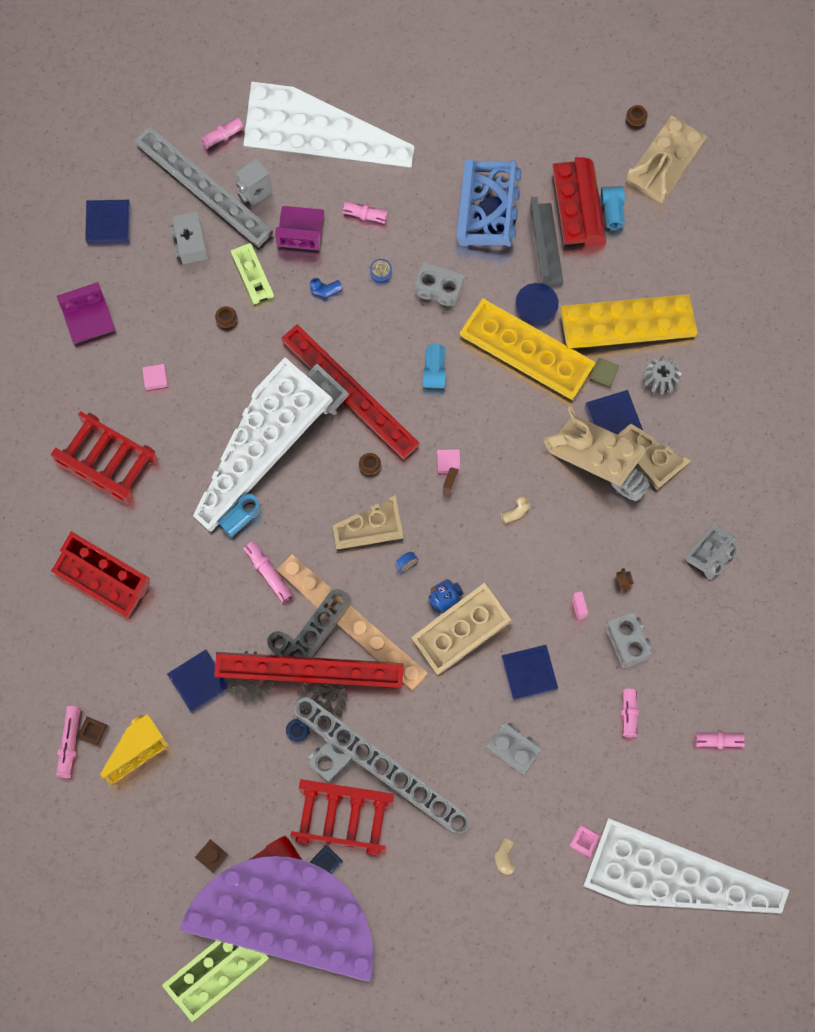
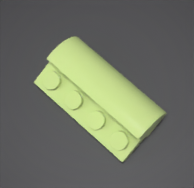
M215 940L167 979L162 986L190 1021L193 1022L269 958L264 953Z

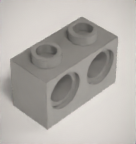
M423 262L415 283V294H418L423 299L431 298L437 300L445 306H456L464 285L465 275ZM429 280L432 281L433 284L426 285L424 284V282ZM446 287H452L454 290L451 291V292H448V291H445L444 289H445Z
M634 612L607 622V632L623 669L650 658L651 651H653L652 644L648 638L645 639L642 630H644L642 621L639 617L636 618ZM628 625L631 627L632 632L628 634L623 633L620 626ZM633 645L638 646L641 653L634 655L630 652L629 647Z
M339 731L337 740L347 743L349 735L345 731ZM325 739L327 743L321 749L317 747L309 755L310 760L308 764L326 783L331 784L350 765L353 759L344 752L337 751L335 746ZM357 746L356 754L359 755L362 752V748ZM328 758L332 761V764L328 769H322L319 767L320 760Z

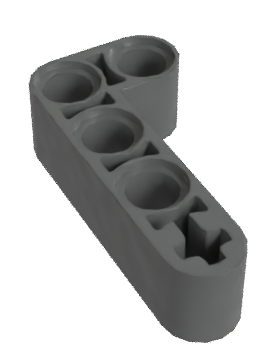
M340 589L332 590L295 639L284 632L275 631L267 638L268 647L279 656H293L296 650H300L303 654L302 657H313L350 607V595ZM336 596H342L341 599L344 601L342 605L337 604ZM328 606L333 607L334 610H337V613H335L334 611H332V610H330V609H327V607H328ZM329 613L330 622L322 625L320 621L321 615ZM314 631L317 636L314 643L309 644L306 639L307 634ZM278 636H282L284 638V645L278 649L275 646V640Z

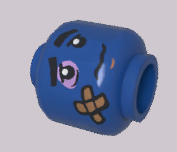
M446 579L431 588L429 599L437 612L441 610L444 613L462 600L461 595L464 592L458 582L453 583L451 580Z

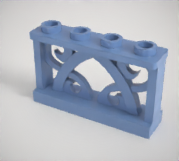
M465 159L457 239L460 247H469V245H506L511 247L512 239L516 237V227L513 226V222L518 217V208L515 207V202L520 197V189L517 187V182L521 181L522 176L521 168H518L516 160L503 162ZM476 172H491V173H490L489 177H486V176H484V175L477 174ZM499 172L508 173L510 176L509 180L505 183L501 181L503 175L499 176L496 182L493 181L495 175ZM483 185L485 186L484 190L481 193L475 192V189L477 187H480L482 190ZM489 189H491L501 199L502 203L492 214L486 217L483 209L473 205V201L484 198ZM474 213H479L482 217V220H479V216L476 219H473L472 215ZM490 225L496 231H498L497 225H504V231L501 234H491L488 230ZM482 229H484L485 234H470L476 231H480Z

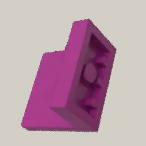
M282 206L279 227H276L275 231L277 246L320 250L324 210Z
M99 282L56 296L74 344L115 330Z

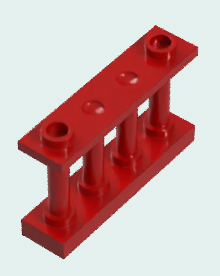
M80 411L78 416L84 424L68 447L62 451L55 447L50 454L57 464L129 505L134 498L130 491V486L147 460L155 465L158 462L155 451L147 445L142 447L99 422V418L92 413L85 414ZM93 428L102 435L86 459L80 462L74 458V453L90 429ZM112 439L119 443L121 446L104 471L97 472L94 470L92 465L107 442ZM128 450L138 454V459L122 482L116 483L111 480L112 473Z
M300 779L299 791L303 792V796H305L299 832L291 831L290 834L291 838L295 839L296 844L309 845V842L360 849L366 850V854L371 856H380V853H386V846L379 845L384 811L388 806H393L394 793ZM317 795L327 796V800H329L323 836L309 834L314 799L317 798ZM341 799H348L352 804L346 839L332 837L337 804ZM364 802L373 803V807H375L370 843L356 841L361 805H364Z

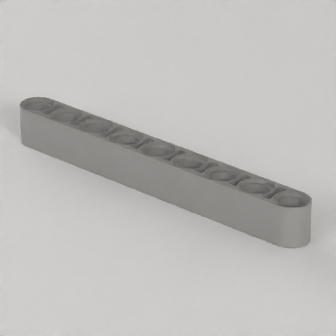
M304 697L295 703L293 712L300 721L453 833H462L469 828L470 819L465 812L315 701ZM300 703L310 705L311 712L309 715H302L299 712L298 706ZM320 717L329 719L330 726L328 729L323 730L318 726L317 722ZM339 731L348 733L349 740L346 744L339 743L337 740ZM364 745L367 747L368 754L365 758H360L356 754L357 746ZM378 759H383L387 763V769L384 772H379L375 767ZM397 773H402L406 777V783L402 787L398 786L394 781ZM417 787H421L425 791V797L421 801L414 797V790ZM437 801L444 805V811L441 815H437L433 811V805ZM457 815L463 819V825L460 829H456L452 824L453 818Z

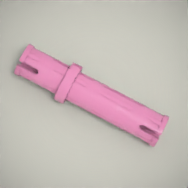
M256 541L247 544L244 547V551L252 559L254 568L262 573L282 604L288 602L294 597V594L271 564L270 557L263 553Z
M66 707L61 748L57 752L59 760L56 777L71 778L73 758L76 757L74 750L80 712L82 710L80 707Z

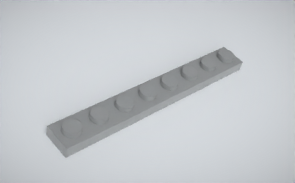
M149 126L135 139L137 146L258 248L273 234V229Z

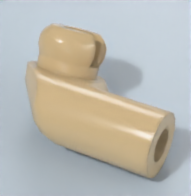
M526 496L516 499L518 507L501 513L504 524L521 518L529 510L530 502L528 503Z
M504 838L495 853L494 859L498 870L501 873L510 875L514 872L515 865L511 863L508 854L514 843Z

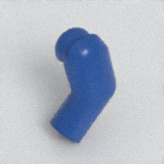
M313 278L310 281V290L323 297H328L343 289L339 280L328 285L322 283L319 278Z

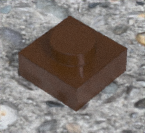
M210 839L195 858L214 874L229 854Z

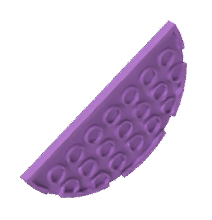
M279 856L261 857L226 869L213 878L197 894L189 906L179 929L190 934L370 982L373 966L372 938L366 917L359 903L347 887L335 876L312 863L300 859Z

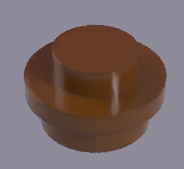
M641 105L632 106L626 114L627 121L634 126L643 125L648 117L647 111Z
M221 307L215 314L216 322L223 328L232 327L237 321V313L231 307Z
M366 453L359 460V468L366 475H374L381 468V460L374 453Z
M622 568L621 571L616 572L621 590L627 589L628 591L631 590L630 585L634 584L631 571L626 572V569Z

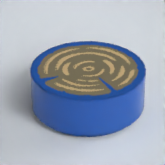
M385 259L373 261L370 266L371 277L378 282L388 280L392 274L391 264Z
M407 552L396 561L395 566L400 572H405L416 565L419 559L414 552Z

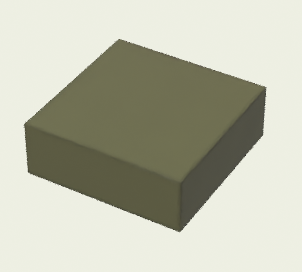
M598 358L590 379L611 387L619 365Z

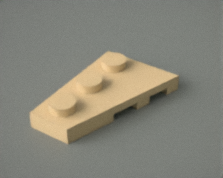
M632 424L618 434L645 448L646 452L636 467L648 478L656 490L691 462L686 457L682 458L674 453V450L670 447H665L656 442L652 436Z
M396 495L380 505L377 503L371 506L368 511L359 515L355 514L332 525L336 550L403 539Z

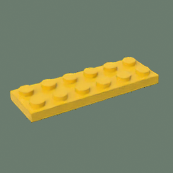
M689 294L564 305L560 308L567 349L696 337L698 333Z
M482 298L460 331V336L572 401L596 364L593 360L571 348L567 349V346L484 298Z

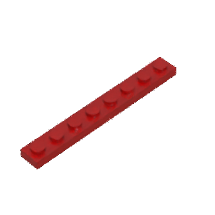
M298 324L281 337L282 342L310 369L318 364L350 394L343 402L403 460L420 445V442Z
M216 652L214 677L402 688L404 664L397 662Z

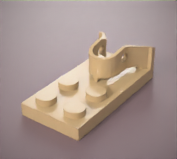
M671 115L634 169L630 168L628 171L626 183L662 204L705 143L707 136Z
M569 406L567 411L570 419L559 434L544 439L550 454L621 486L645 454V448L577 417L572 407Z
M483 583L411 638L436 674L440 675L506 625L515 623V620L510 617L492 592L490 585Z

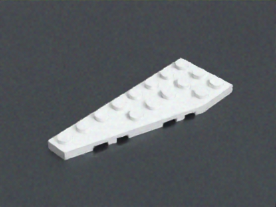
M251 82L243 146L412 168L414 145L295 87Z
M286 358L254 390L251 396L252 400L242 414L243 418L238 429H235L220 459L219 468L214 472L213 480L207 492H204L193 516L210 532L213 531L219 524L218 522L239 503L240 498L252 489L333 401L331 396Z
M609 818L583 887L628 905L776 914L782 913L789 890Z

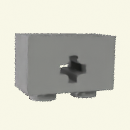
M257 158L235 172L237 179L235 184L239 189L237 194L243 203L247 202L251 208L272 194L269 173Z
M198 212L173 216L174 225H170L172 238L177 239L174 250L176 257L181 258L182 265L208 260Z

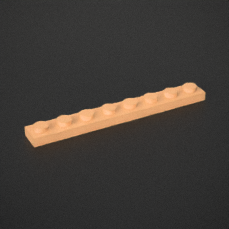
M293 554L276 570L281 577L317 608L333 590ZM335 597L337 604H343L342 597ZM351 605L336 624L377 661L403 663L402 683L412 692L428 675L422 667ZM328 606V607H327V609H330V610L334 611L335 613H337V610H334L333 607H331V606ZM324 613L330 619V614Z

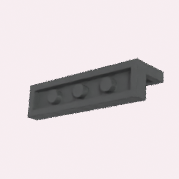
M531 197L530 216L541 287L563 285L551 203L538 204V197Z

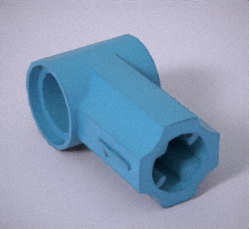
M624 186L601 187V204L604 206L606 228L611 230L619 229L625 225L623 208L625 203Z
M440 344L428 345L425 357L426 366L423 371V388L445 389V346Z
M251 494L242 496L239 503L218 522L219 525L233 537L251 519L259 516L261 506L258 499ZM252 502L256 504L253 510H244L247 503Z

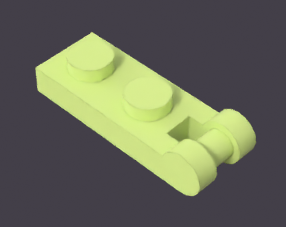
M249 243L231 250L232 257L253 305L260 303L259 300L264 298H273L272 289L252 244ZM262 285L263 290L256 292L255 288Z

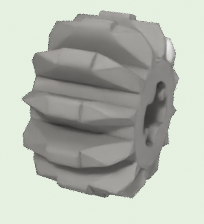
M664 356L660 358V361L654 357L651 364L648 363L646 365V372H644L643 377L647 379L646 386H653L652 392L660 389V394L662 395L665 389L671 393L674 389L673 386L678 387L680 383L678 379L681 378L682 373L678 371L679 364L672 365V358L667 362Z
M635 468L621 486L611 482L612 487L617 492L634 501H638V499L644 496L650 486L648 478Z

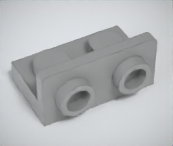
M316 364L306 376L332 397L333 401L323 412L326 415L330 412L335 416L337 414L335 410L350 394L324 369Z
M713 524L688 552L685 559L688 563L704 571L706 578L712 580L715 575L722 571L727 561L736 555L739 547L735 536Z
M504 722L486 746L487 750L523 776L541 752L540 744L535 739L529 736L525 738L520 734L518 727L512 723L507 725Z

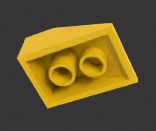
M148 714L145 716L140 715L131 721V725L127 727L100 775L110 786L169 746Z

